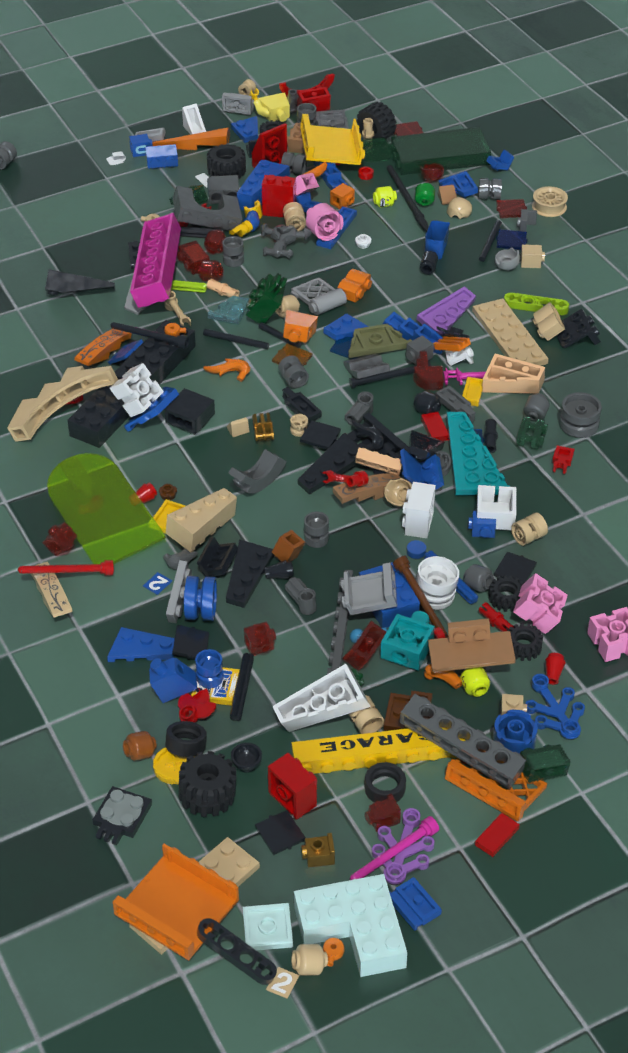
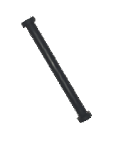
M425 361L424 364L360 379L352 377L349 378V384L351 388H355L357 385L426 370L428 372L432 369L430 361Z

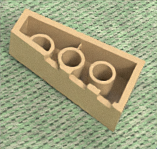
M223 488L167 515L165 533L189 552H193L196 545H201L209 534L212 535L216 532L217 527H222L235 516L237 497Z

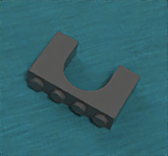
M176 186L172 200L177 221L224 230H232L241 224L242 214L237 197L222 194L218 210H210L202 207L195 201L192 188Z

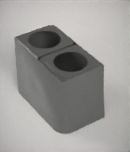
M238 175L208 177L207 189L210 204L219 203L222 194L237 197L239 190Z

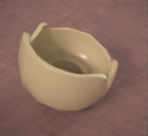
M462 197L452 199L447 207V214L451 218L456 215L461 219L468 217L472 213L471 203Z
M403 478L390 480L384 488L386 500L394 506L403 507L404 502H408L406 500L407 490L411 489L412 483Z

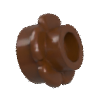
M164 484L159 488V493L163 500H173L176 497L177 488L172 484Z

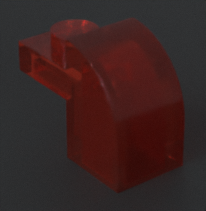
M420 351L419 358L416 359V367H414V381L425 390L443 389V367L428 366L427 351Z

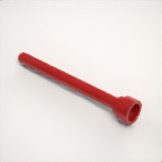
M104 560L100 564L20 566L18 572L20 574L100 572L104 576H113L114 565L113 560Z

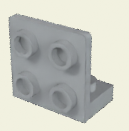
M225 92L222 94L223 111L241 113L243 115L252 114L255 108L252 96Z

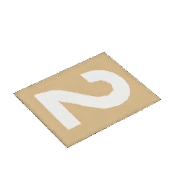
M278 967L274 980L268 985L266 990L288 999L300 975Z

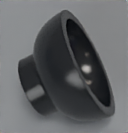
M241 743L233 748L231 760L234 766L242 772H251L260 764L262 751L253 743Z

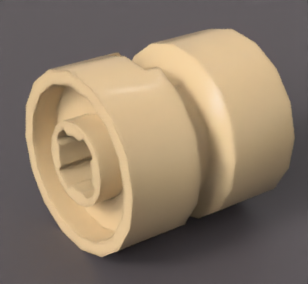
M298 202L286 204L283 208L286 226L293 225L297 231H301L306 226L302 205Z
M533 513L525 519L514 522L511 526V531L516 542L524 546L533 542L534 539L545 536L548 533V527L542 515Z
M366 696L371 707L349 713L361 734L377 732L384 725V718L378 709L375 708L369 696Z

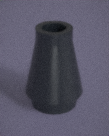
M284 560L265 567L266 579H290V577L294 576L292 561Z

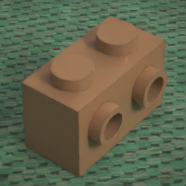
M295 123L294 127L290 130V136H287L288 152L305 154L300 130L301 123Z

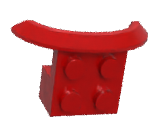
M335 74L326 75L321 83L312 88L297 90V106L303 103H310L316 106V112L330 110L331 95L328 88L333 83ZM286 82L279 83L281 92H285L286 97H288L290 88L286 85Z

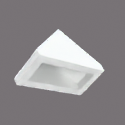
M197 104L183 107V127L189 134L206 132Z

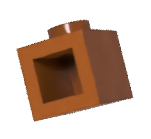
M290 530L279 537L272 553L280 561H293L298 557L305 541L293 530Z

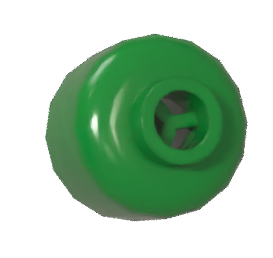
M429 183L417 185L415 188L416 203L421 206L431 205L435 200L434 186Z

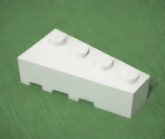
M344 664L275 704L273 709L280 723L288 732L371 706L353 672L347 664Z

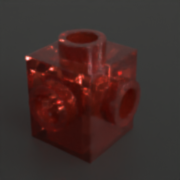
M65 522L58 526L55 524L48 530L49 535L42 543L57 556L65 551H69L74 546L73 541L76 539L77 534Z
M267 621L244 628V642L250 653L257 655L274 649L276 634L273 628L270 629Z

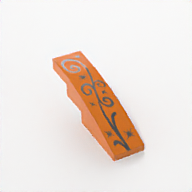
M111 329L89 343L75 356L74 360L90 366L109 359L110 352L120 349L121 342L131 339L132 333Z

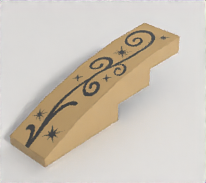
M47 561V562H44V563H41V564H38V565H50V564H49L48 561ZM55 573L31 574L36 582L37 589L42 595L43 602L53 618L73 612Z

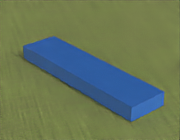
M342 206L339 210V214L343 217L342 230H339L338 235L332 240L324 241L318 238L316 245L332 249L357 215V210Z

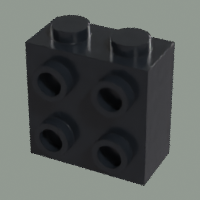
M184 388L164 409L165 422L196 434L215 414L214 400Z

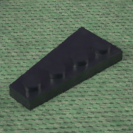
M342 434L298 478V485L309 495L327 484L323 482L328 480V475L323 474L324 471L332 470L336 474H343L358 463H355V458L360 447L346 435Z
M239 539L238 550L227 590L226 603L245 608L265 573V567L270 565L275 556L272 553L273 549Z

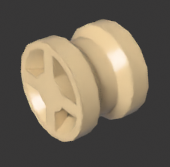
M250 79L245 80L238 88L239 94L249 95L250 90L254 93L256 84Z
M295 414L291 417V434L298 437L303 435L304 429L308 427L307 416Z

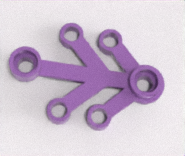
M409 808L403 812L402 822L405 826L400 841L410 835L413 829L420 824V812L418 810ZM379 827L377 836L380 841H385L389 848L397 844L389 827ZM425 836L421 841L410 845L395 856L394 862L391 859L385 862L383 866L385 867L384 876L386 881L390 884H400L406 879L407 873L417 868L420 870L427 869L429 867V857L425 854L418 855L415 860L404 865L403 862L405 858L422 850L426 852L432 851L434 849V839L430 836ZM375 844L372 847L373 858H377L385 852L384 845Z

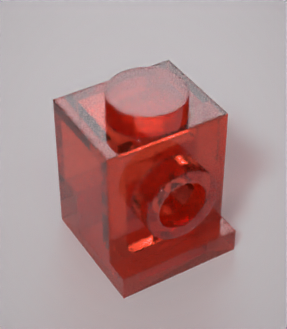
M391 793L386 800L376 801L369 805V811L365 812V817L368 824H372L377 832L381 826L391 827L400 824L401 809Z

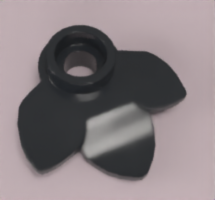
M438 326L436 328L451 337L470 338L469 335L463 334L464 330L450 327V330Z

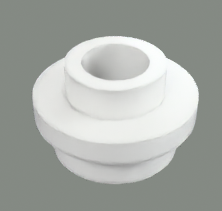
M361 234L355 238V242L359 248L365 249L370 246L371 237Z

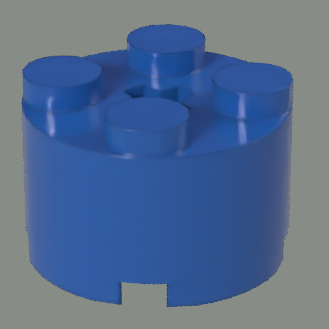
M508 710L506 714L502 716L500 714L496 718L493 740L499 741L510 751L519 753L526 760L535 749L538 730L537 723L525 711Z

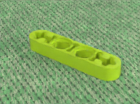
M507 293L504 296L505 302L511 309L536 312L543 307L542 304L551 302L559 315H566L569 311L568 301L519 293Z

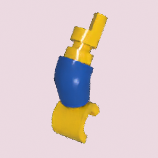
M255 201V206L252 208L244 207L246 218L241 224L230 230L229 234L235 235L237 233L238 236L243 237L248 232H253L259 227V219L263 216L260 201Z

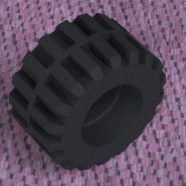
M373 102L357 114L358 119L356 122L359 125L361 134L364 130L363 120L365 118L373 119V144H380L396 132L397 122L394 118L395 116L392 110L382 102Z
M222 144L211 148L207 153L208 174L210 177L238 175V179L241 178L246 172L244 150L239 146Z

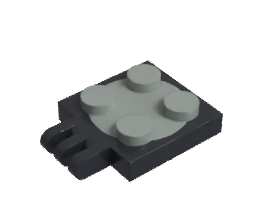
M112 786L92 819L93 825L100 827L96 833V838L101 840L104 836V841L110 842L113 837L112 844L118 845L123 835L134 838L152 806V799Z

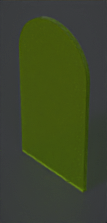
M92 453L78 454L63 460L52 470L47 482L49 496L93 564H100L104 560H113V564L166 539L165 534L122 472L109 458Z

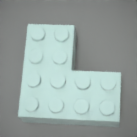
M384 874L294 891V909L303 944L325 942L329 938L341 939L350 937L360 977L406 968L407 950Z

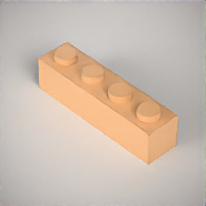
M366 448L358 449L355 463L397 476L400 475L402 464L399 458H392L375 451L372 452Z

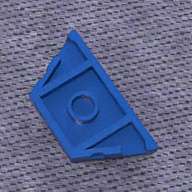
M163 387L162 390L164 392L156 400L152 401V404L143 413L135 415L124 425L125 429L129 432L138 423L141 425L157 416L179 395L175 388Z

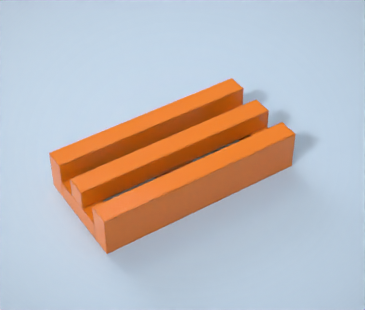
M444 336L442 337L443 339L433 343L435 350L461 351L471 345L469 338Z

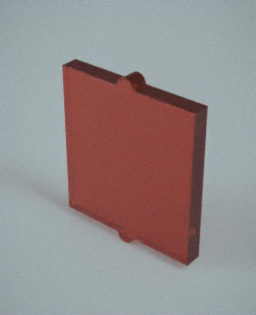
M417 121L396 124L397 129H395L394 135L397 136L399 141L424 137L422 127L419 126Z
M524 199L496 200L500 218L521 217V209L527 210Z

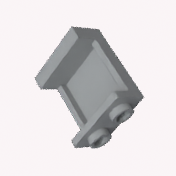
M391 563L383 564V571L350 577L348 571L344 572L341 586L345 596H342L343 607L348 609L350 615L397 607L396 579Z

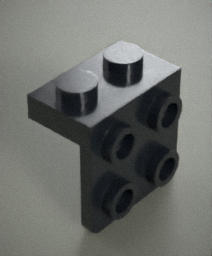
M583 309L562 320L565 330L557 334V337L563 348L569 347L587 335L594 345L601 342L598 337L600 332L595 325L593 326L595 324L591 315L587 316Z

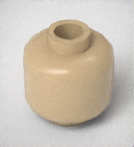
M293 295L283 296L281 305L275 312L280 317L285 318L286 310L299 311V301Z
M300 944L292 952V968L296 969L299 975H320L323 968L328 964V955L319 944Z

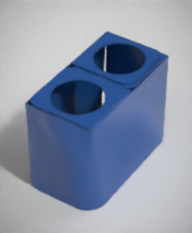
M431 221L425 236V252L433 251L438 255V260H441L448 242L450 223Z

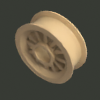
M550 186L541 187L533 194L534 202L532 203V208L537 210V214L545 217H556L565 213L568 195L562 189Z

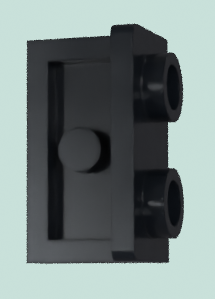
M210 537L197 561V565L204 576L225 575L238 550V546L236 543L219 544L215 537Z

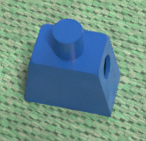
M156 658L151 662V668L149 669L150 684L162 703L197 689L196 672L177 658H170L166 661Z

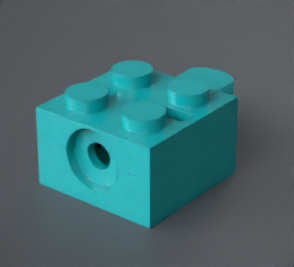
M415 611L410 618L396 614L381 641V658L419 671L429 652L428 640L434 639L435 626L429 624L428 614L423 611Z

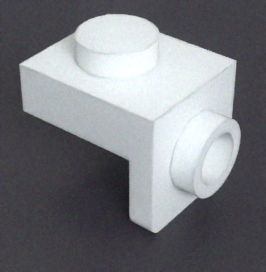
M470 346L461 351H445L447 362L450 366L464 359H467L470 364L474 363L472 357L474 352Z

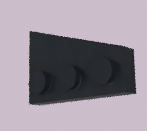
M411 430L409 453L414 454V457L424 460L443 449L445 442Z

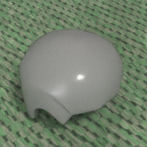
M512 247L509 250H501L495 255L496 265L500 269L507 271L514 269L520 261L519 250L516 252Z

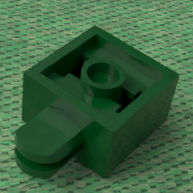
M279 273L275 277L268 274L265 279L262 278L258 283V287L256 289L253 288L249 294L250 300L246 305V316L259 324L261 322L265 323L281 305L287 278H281Z

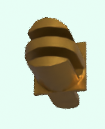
M259 413V423H257L256 414L252 416L256 441L258 439L266 440V438L274 439L269 413H266L267 422L264 420L263 413Z

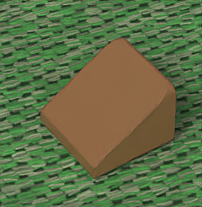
M454 185L439 186L438 197L442 205L449 204L452 199L457 197Z

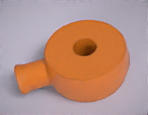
M169 323L165 326L164 332L167 335L177 337L180 333H186V328H180L176 323Z
M329 938L323 945V951L328 955L327 966L332 967L334 960L340 959L344 954V944L338 938Z

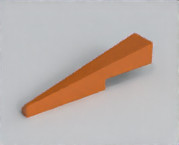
M229 128L155 141L152 144L153 146L176 144L177 149L197 150L198 145H226L229 143L230 131Z

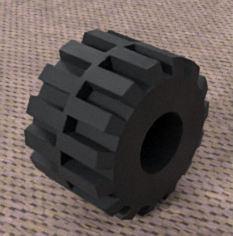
M208 751V754L198 752L196 757L190 755L187 757L186 762L181 764L178 797L185 809L190 808V813L194 815L197 812L201 813V817H207V814L217 816L219 811L224 813L228 810V805L232 806L236 792V768L232 767L233 762L230 759L224 760L225 755L220 753L214 755L213 751Z

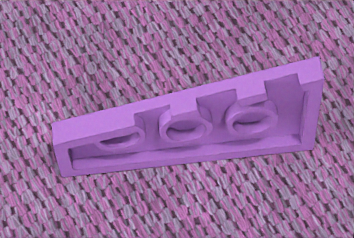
M464 286L419 313L416 320L422 325L425 323L443 337L445 332L437 330V326L449 330L472 305L476 295Z

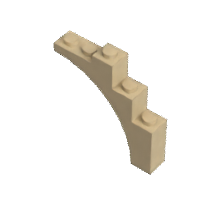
M83 366L67 368L60 382L48 383L43 386L38 398L22 400L7 427L15 442L31 440L42 423L66 403L92 390L115 384L118 378L111 366L84 370Z

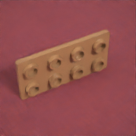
M489 618L448 623V638L428 640L433 672L514 664L516 662L510 631L490 633Z

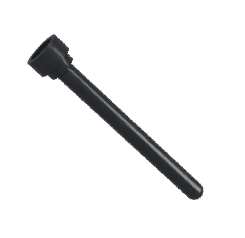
M112 322L110 325L112 329L175 343L178 348L185 350L190 343V337L187 335H178L176 337Z

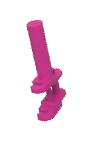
M456 367V370H447L445 368V371H443L444 384L448 386V378H457L459 385H462V380L467 379V377L483 379L486 371L461 373L458 367Z

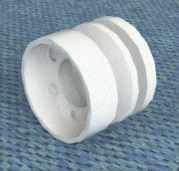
M439 556L428 557L422 560L418 566L416 581L431 607L439 610L450 606L455 599L459 580L457 565L451 560Z

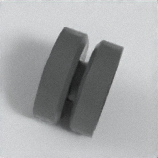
M583 392L572 393L566 396L561 406L559 421L561 429L574 437H588L595 434L600 424L601 402L595 396Z

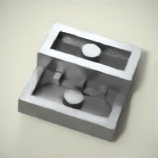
M345 110L316 112L317 126L349 129Z
M378 354L343 361L348 372L357 379L390 371L389 364L384 363L382 356Z

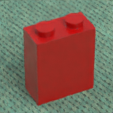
M264 175L262 181V215L284 218V206L290 202H296V178Z

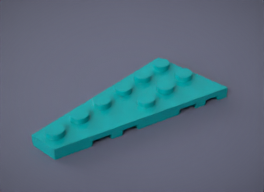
M447 412L446 418L455 495H477L478 485L495 486V495H498L499 486L510 487L505 482L504 475L497 469V464L487 447L482 444L481 437L474 431V426L465 412Z

